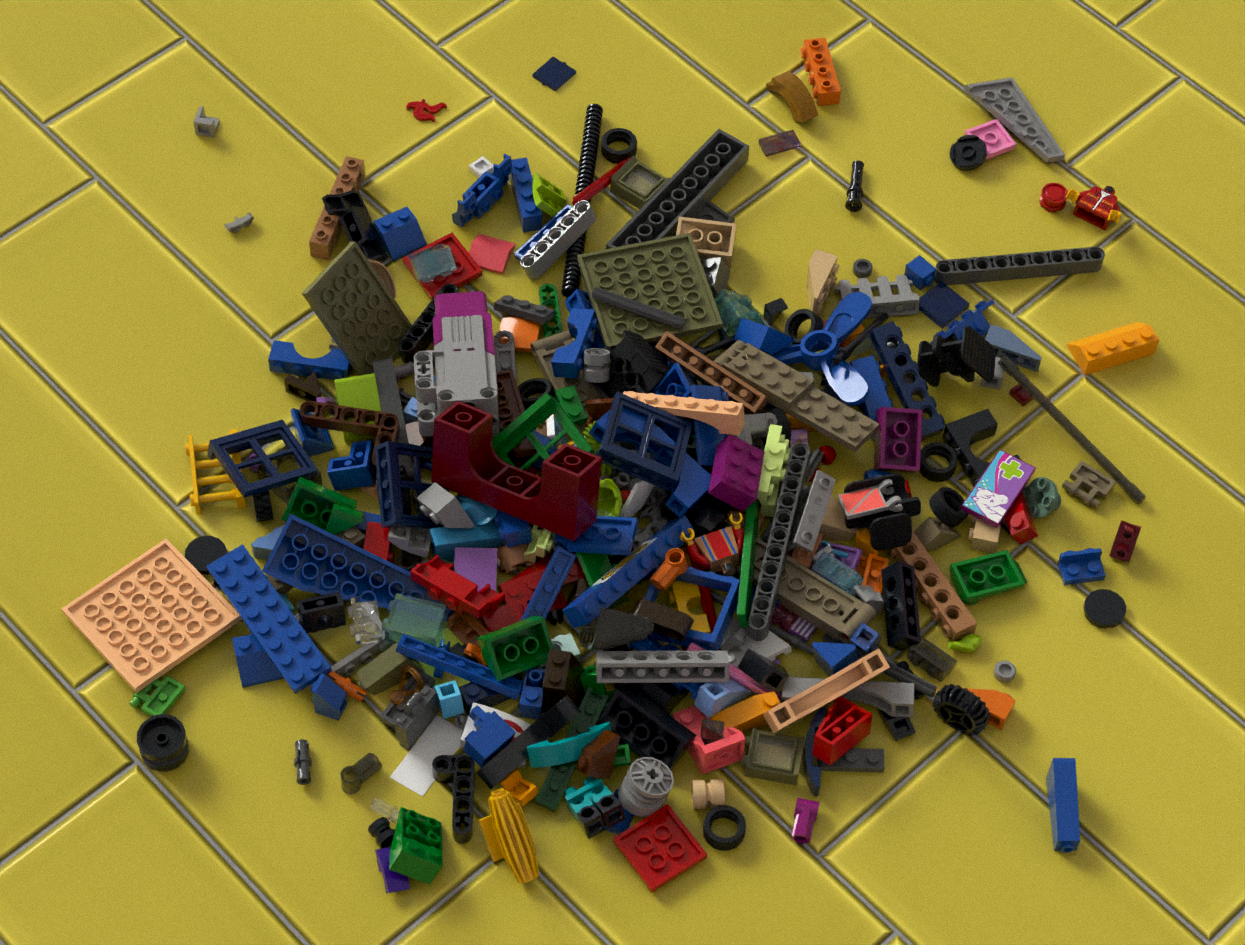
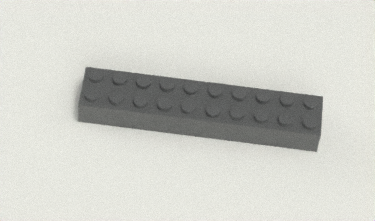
M718 129L606 244V249L676 236L679 217L694 218L706 206L707 202L748 162L749 145Z

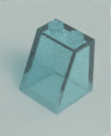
M396 593L394 601L391 600L389 603V617L384 619L382 631H385V640L393 644L399 643L402 635L406 634L439 648L446 629V605Z

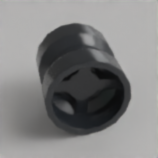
M385 817L375 820L369 826L368 832L377 839L376 842L381 849L390 847L395 829H391L390 822Z

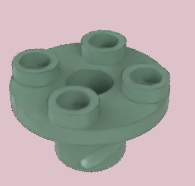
M1045 477L1036 478L1023 489V495L1032 517L1045 518L1061 505V496L1058 493L1056 484L1051 479Z

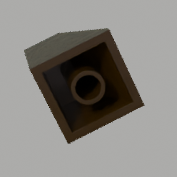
M549 650L542 687L544 713L566 695L578 708L580 707L585 696L580 675L585 669L572 652Z

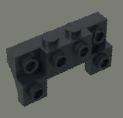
M351 190L341 194H327L322 198L325 210L329 215L339 216L349 241H356L367 259L382 263L388 258L359 191Z

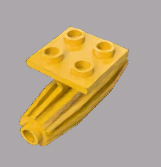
M504 788L491 792L492 796L488 798L491 815L479 819V825L492 861L495 862L505 858L517 882L527 883L539 876L533 838L520 803L516 804L510 791H504Z

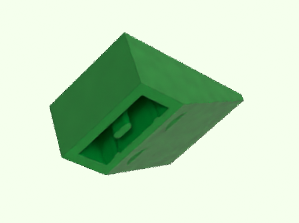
M401 807L389 854V870L430 885L443 866L441 822L421 815L414 810Z

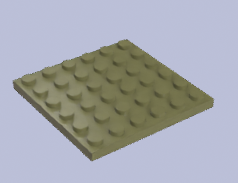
M691 233L577 255V261L593 310H595L596 318L598 319V326L605 346L615 349L624 338L622 334L624 330L637 333L647 340L648 343L658 342L666 331L678 338L723 328L719 311ZM595 287L683 317L685 318V325L682 329H678L592 298V291Z

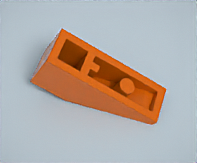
M967 688L968 691L974 692V695L980 697V700L986 703L985 706L988 707L991 715L988 724L1002 730L1013 711L1016 700L1007 693H1001L997 690Z

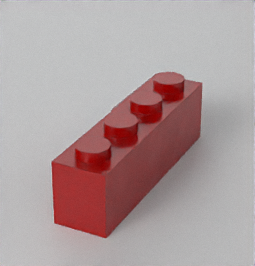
M553 552L498 586L499 594L505 593V599L502 601L503 605L533 595ZM577 556L561 588L577 583L580 578H586Z

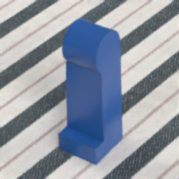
M862 623L850 640L864 651L873 652L882 638L879 633L865 623Z

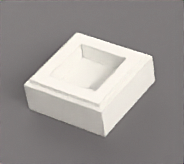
M482 156L469 165V170L480 178L485 172L492 174L494 167L491 162Z

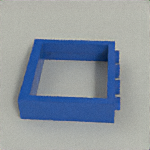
M688 567L686 572L678 575L675 580L728 592L712 634L690 629L686 638L683 641H678L634 625L636 635L688 647L693 642L707 651H718L738 604L740 580L732 576L726 577L717 575L714 572H704ZM651 583L644 599L655 602L660 590Z

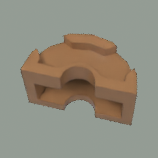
M529 543L507 548L506 544L501 547H494L497 548V558L500 560L499 573L511 574L518 571L517 567L525 565L528 568L534 563L523 559L524 552H526Z

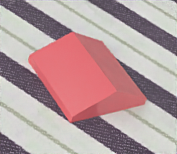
M478 234L471 244L469 254L480 269L503 274L515 248V243Z

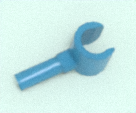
M828 541L821 542L823 548L828 545L830 546ZM833 549L834 555L848 558L849 553Z

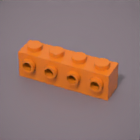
M826 38L804 40L800 53L801 58L805 59V72L809 73L808 83L812 85L813 99H816L817 106L839 104L841 90Z

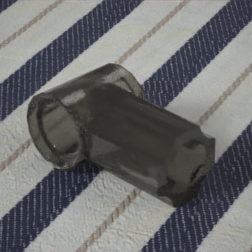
M369 752L353 766H347L342 769L340 774L341 788L345 793H357L361 788V784L382 768L381 762L374 753Z

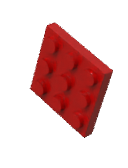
M453 232L402 258L404 265L431 300L446 284H454L457 288H460L483 276L480 267Z
M669 804L613 838V843L651 893L707 858V853Z

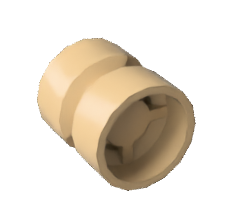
M723 779L710 780L709 783H706L705 780H692V808L705 809L707 805H710L711 808L725 805Z

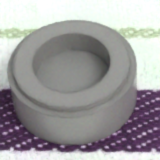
M1000 661L995 665L994 677L999 682L1008 683L1014 679L1016 668L1011 662Z

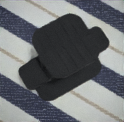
M967 326L963 329L962 340L947 342L940 335L933 337L932 345L927 341L920 342L917 360L920 370L919 375L932 387L939 385L940 375L945 372H949L954 376H960L966 382H973L976 372L986 382H991L994 378L996 355L993 346L972 327Z
M624 330L622 332L624 338L615 349L608 346L603 348L610 351V360L612 361L609 381L592 383L604 398H614L617 391L622 394L624 391L653 393L652 390L671 369L641 335Z
M894 473L853 481L847 484L844 489V493L876 486L885 479L892 480L893 485H889L886 488L893 487L894 493L890 495L882 493L886 502L893 496H899L902 501L897 502L895 505L901 504L903 507L901 511L886 510L849 520L845 515L847 528L867 527L871 546L877 551L908 544L912 538L911 517L917 516L921 512L919 498H909L905 489V479L901 474Z

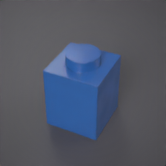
M919 255L906 264L904 275L907 276L908 280H912L913 285L921 291L926 286L929 287L934 283L936 268Z

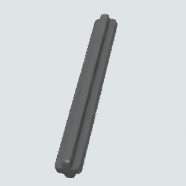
M595 287L592 291V298L678 329H682L685 325V318L598 287Z

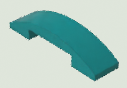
M606 722L589 727V732L550 743L546 740L527 746L530 767H548L578 760L583 747L605 730H611L610 723Z

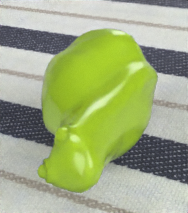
M968 634L962 637L960 641L948 642L947 648L949 650L954 649L964 653H972L981 644V638L976 634Z

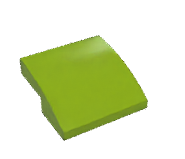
M536 173L534 175L532 187L535 205L554 217L563 209L562 206L567 202L566 197L560 188Z

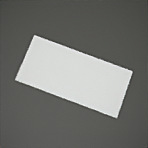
M437 715L390 778L423 797L435 781L432 773L434 758L439 755H454L461 746V737L464 730Z

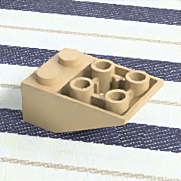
M815 249L808 265L806 293L809 310L821 316L824 308L823 303L827 302L830 297L831 291L829 290L836 285L837 277L835 276L839 265H837L838 256Z

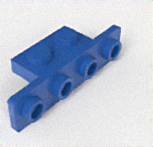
M993 299L987 302L985 300L980 301L975 305L976 309L974 311L968 310L961 315L962 319L959 322L957 320L947 325L948 330L945 332L941 330L934 336L940 335L946 339L951 335L954 341L962 340L963 329L967 326L972 327L979 335L983 336L989 331L990 324L982 312L995 302Z

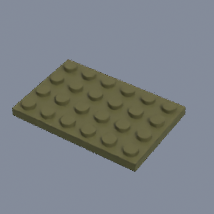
M356 241L350 242L306 288L302 295L360 376L373 374L372 361L392 358L393 361L400 354L398 348L399 341L412 324Z

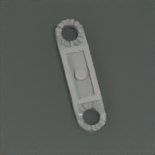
M500 330L494 336L496 372L512 369L517 383L514 337L508 330ZM502 337H508L510 340L509 342H507V344L505 343V345H502L499 342V339Z

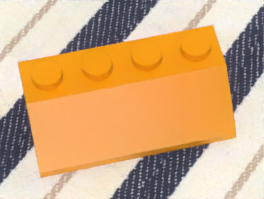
M1135 322L1067 343V347L1085 376L1155 354L1159 338L1151 325Z

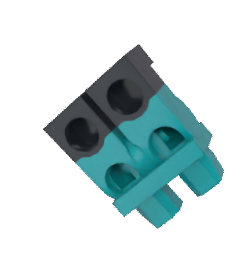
M588 777L584 780L583 787L577 790L575 787H570L564 791L569 810L583 828L588 839L605 831L604 823L610 828L626 819L621 803L607 786L603 784L600 778Z

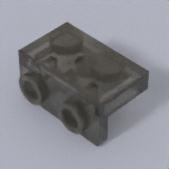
M924 637L921 638V643L915 646L911 645L907 654V659L914 666H919L930 677L936 678L940 682L945 679L957 664L956 659Z

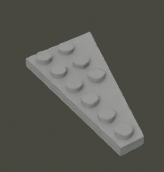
M1013 77L967 84L964 90L1045 162L1063 160L1065 154Z

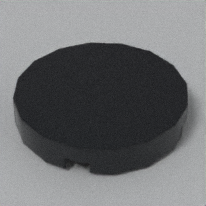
M966 135L957 139L955 144H952L949 154L956 168L970 171L977 169L984 163L988 152L986 144L982 139L975 135Z
M213 536L195 538L188 544L185 550V558L201 575H210L206 566L227 554L225 544L219 538Z
M1099 589L1091 592L1083 605L1086 619L1092 625L1099 628L1118 626L1122 623L1126 614V604L1123 598L1116 592L1108 589Z

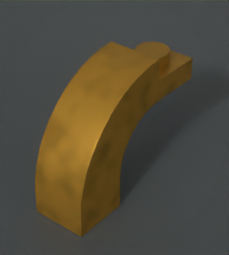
M784 72L766 83L768 91L778 92L786 99L794 121L805 122L818 116L810 92L804 83L792 72Z

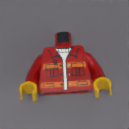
M1094 186L1090 190L1080 193L1074 189H1069L1065 198L1070 199L1073 204L1076 203L1074 216L1103 230L1107 229L1110 220L1117 224L1119 223L1121 212L1120 206L1117 204L1118 197L1114 195L1115 190L1113 187L1106 186L1103 190Z

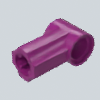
M797 798L794 813L795 822L791 837L796 843H810L813 824L816 822L820 802Z

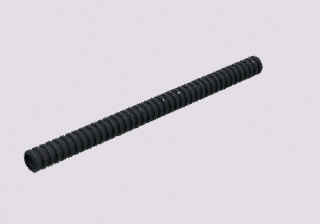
M598 104L587 106L575 196L594 182L603 113L602 106ZM587 230L567 249L561 294L566 298L576 289H579L581 270L577 261V255L584 254Z

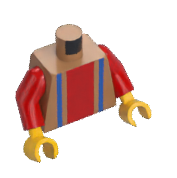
M740 512L738 513L740 518L738 522L733 521L732 514L729 517V521L734 525V529L729 526L694 538L695 533L691 528L687 529L690 538L685 537L684 532H681L680 539L683 542H687L688 545L686 547L694 563L704 569L707 568L710 572L718 573L722 571L726 577L733 576L736 573L734 567L739 565V557L742 556L744 542L743 527H740L743 516Z

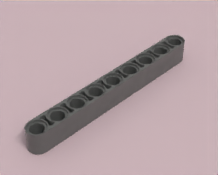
M1085 247L941 260L936 264L935 282L938 285L946 286L1093 273L1101 270L1105 252L1099 247Z

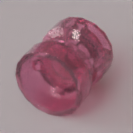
M778 604L774 609L771 623L774 625L778 624L781 626V629L788 632L789 628L798 618V615L792 611L789 612L784 606Z

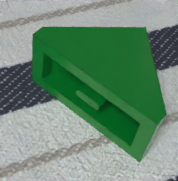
M334 503L325 531L336 535L363 522L364 514L363 512Z

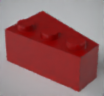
M842 696L836 698L833 706L828 710V715L823 719L815 733L812 755L828 765L834 763L870 734L872 714Z

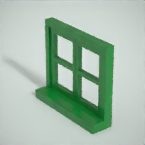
M547 392L492 439V446L497 456L512 466L515 465L507 454L526 437L529 439L538 453L520 467L522 470H527L540 457L545 461L551 456L548 450L567 434L579 449L592 454L595 452L560 404ZM553 414L564 430L546 446H543L533 431Z

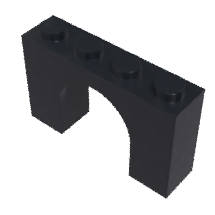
M989 409L945 424L942 435L945 444L952 447L957 453L962 470L966 476H969L973 488L991 463L978 459L970 449V446L974 443L992 437L996 433L998 423ZM1018 454L1014 455V457L1020 459Z

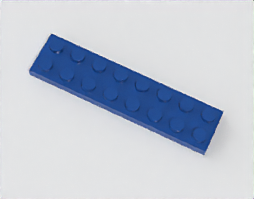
M243 544L206 566L213 579L294 694L311 685L314 680H318L321 673L327 675L332 671L331 666Z

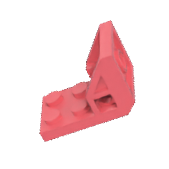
M696 706L672 714L675 720L696 734L694 740L691 741L688 751L702 775L743 760L745 737L742 731L730 726L722 729L720 736H718L711 719L705 716Z

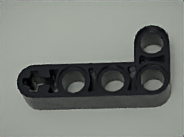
M439 755L432 762L433 778L439 783H454L452 835L456 842L464 844L469 842L473 835L474 761L466 755ZM441 767L447 768L444 771L438 770ZM461 768H468L469 770H467V771H461L460 769H461ZM463 787L468 788L467 791H461L459 789ZM464 807V808H467L468 810H466V811H460V810H458V809ZM461 823H465L464 831L460 830Z

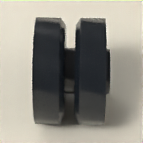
M160 714L148 718L141 724L137 732V744L143 762L150 769L159 772L170 771L178 768L186 760L189 754V743L181 721L174 716Z

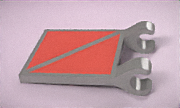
M885 479L876 486L837 495L847 519L886 510L901 511L903 509L902 505H895L897 502L902 501L899 496H893L886 502L882 493L886 495L894 493L893 487L886 488L889 485H893L892 480Z

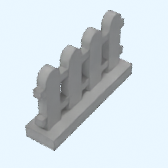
M903 274L897 275L896 281L889 282L885 276L878 277L876 283H869L868 279L860 278L857 285H850L848 280H840L838 286L835 287V293H840L841 297L838 304L845 296L857 291L865 293L871 298L872 309L865 319L878 318L883 313H887L891 317L918 314L919 296L916 293H912L910 289L913 282L908 280L907 276ZM891 288H897L898 295H892ZM872 290H878L879 296L873 297Z

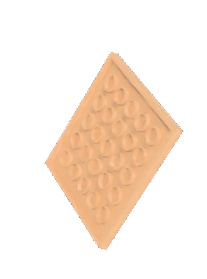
M164 539L62 608L63 614L136 693L242 620L229 602L167 539Z

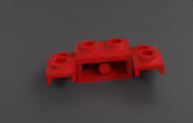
M438 555L426 563H418L410 571L411 580L428 589V596L461 615L466 611L480 619L488 610L493 611L505 599V593L499 594L492 590L490 584H487L477 592V584L454 572V564H447L441 561Z

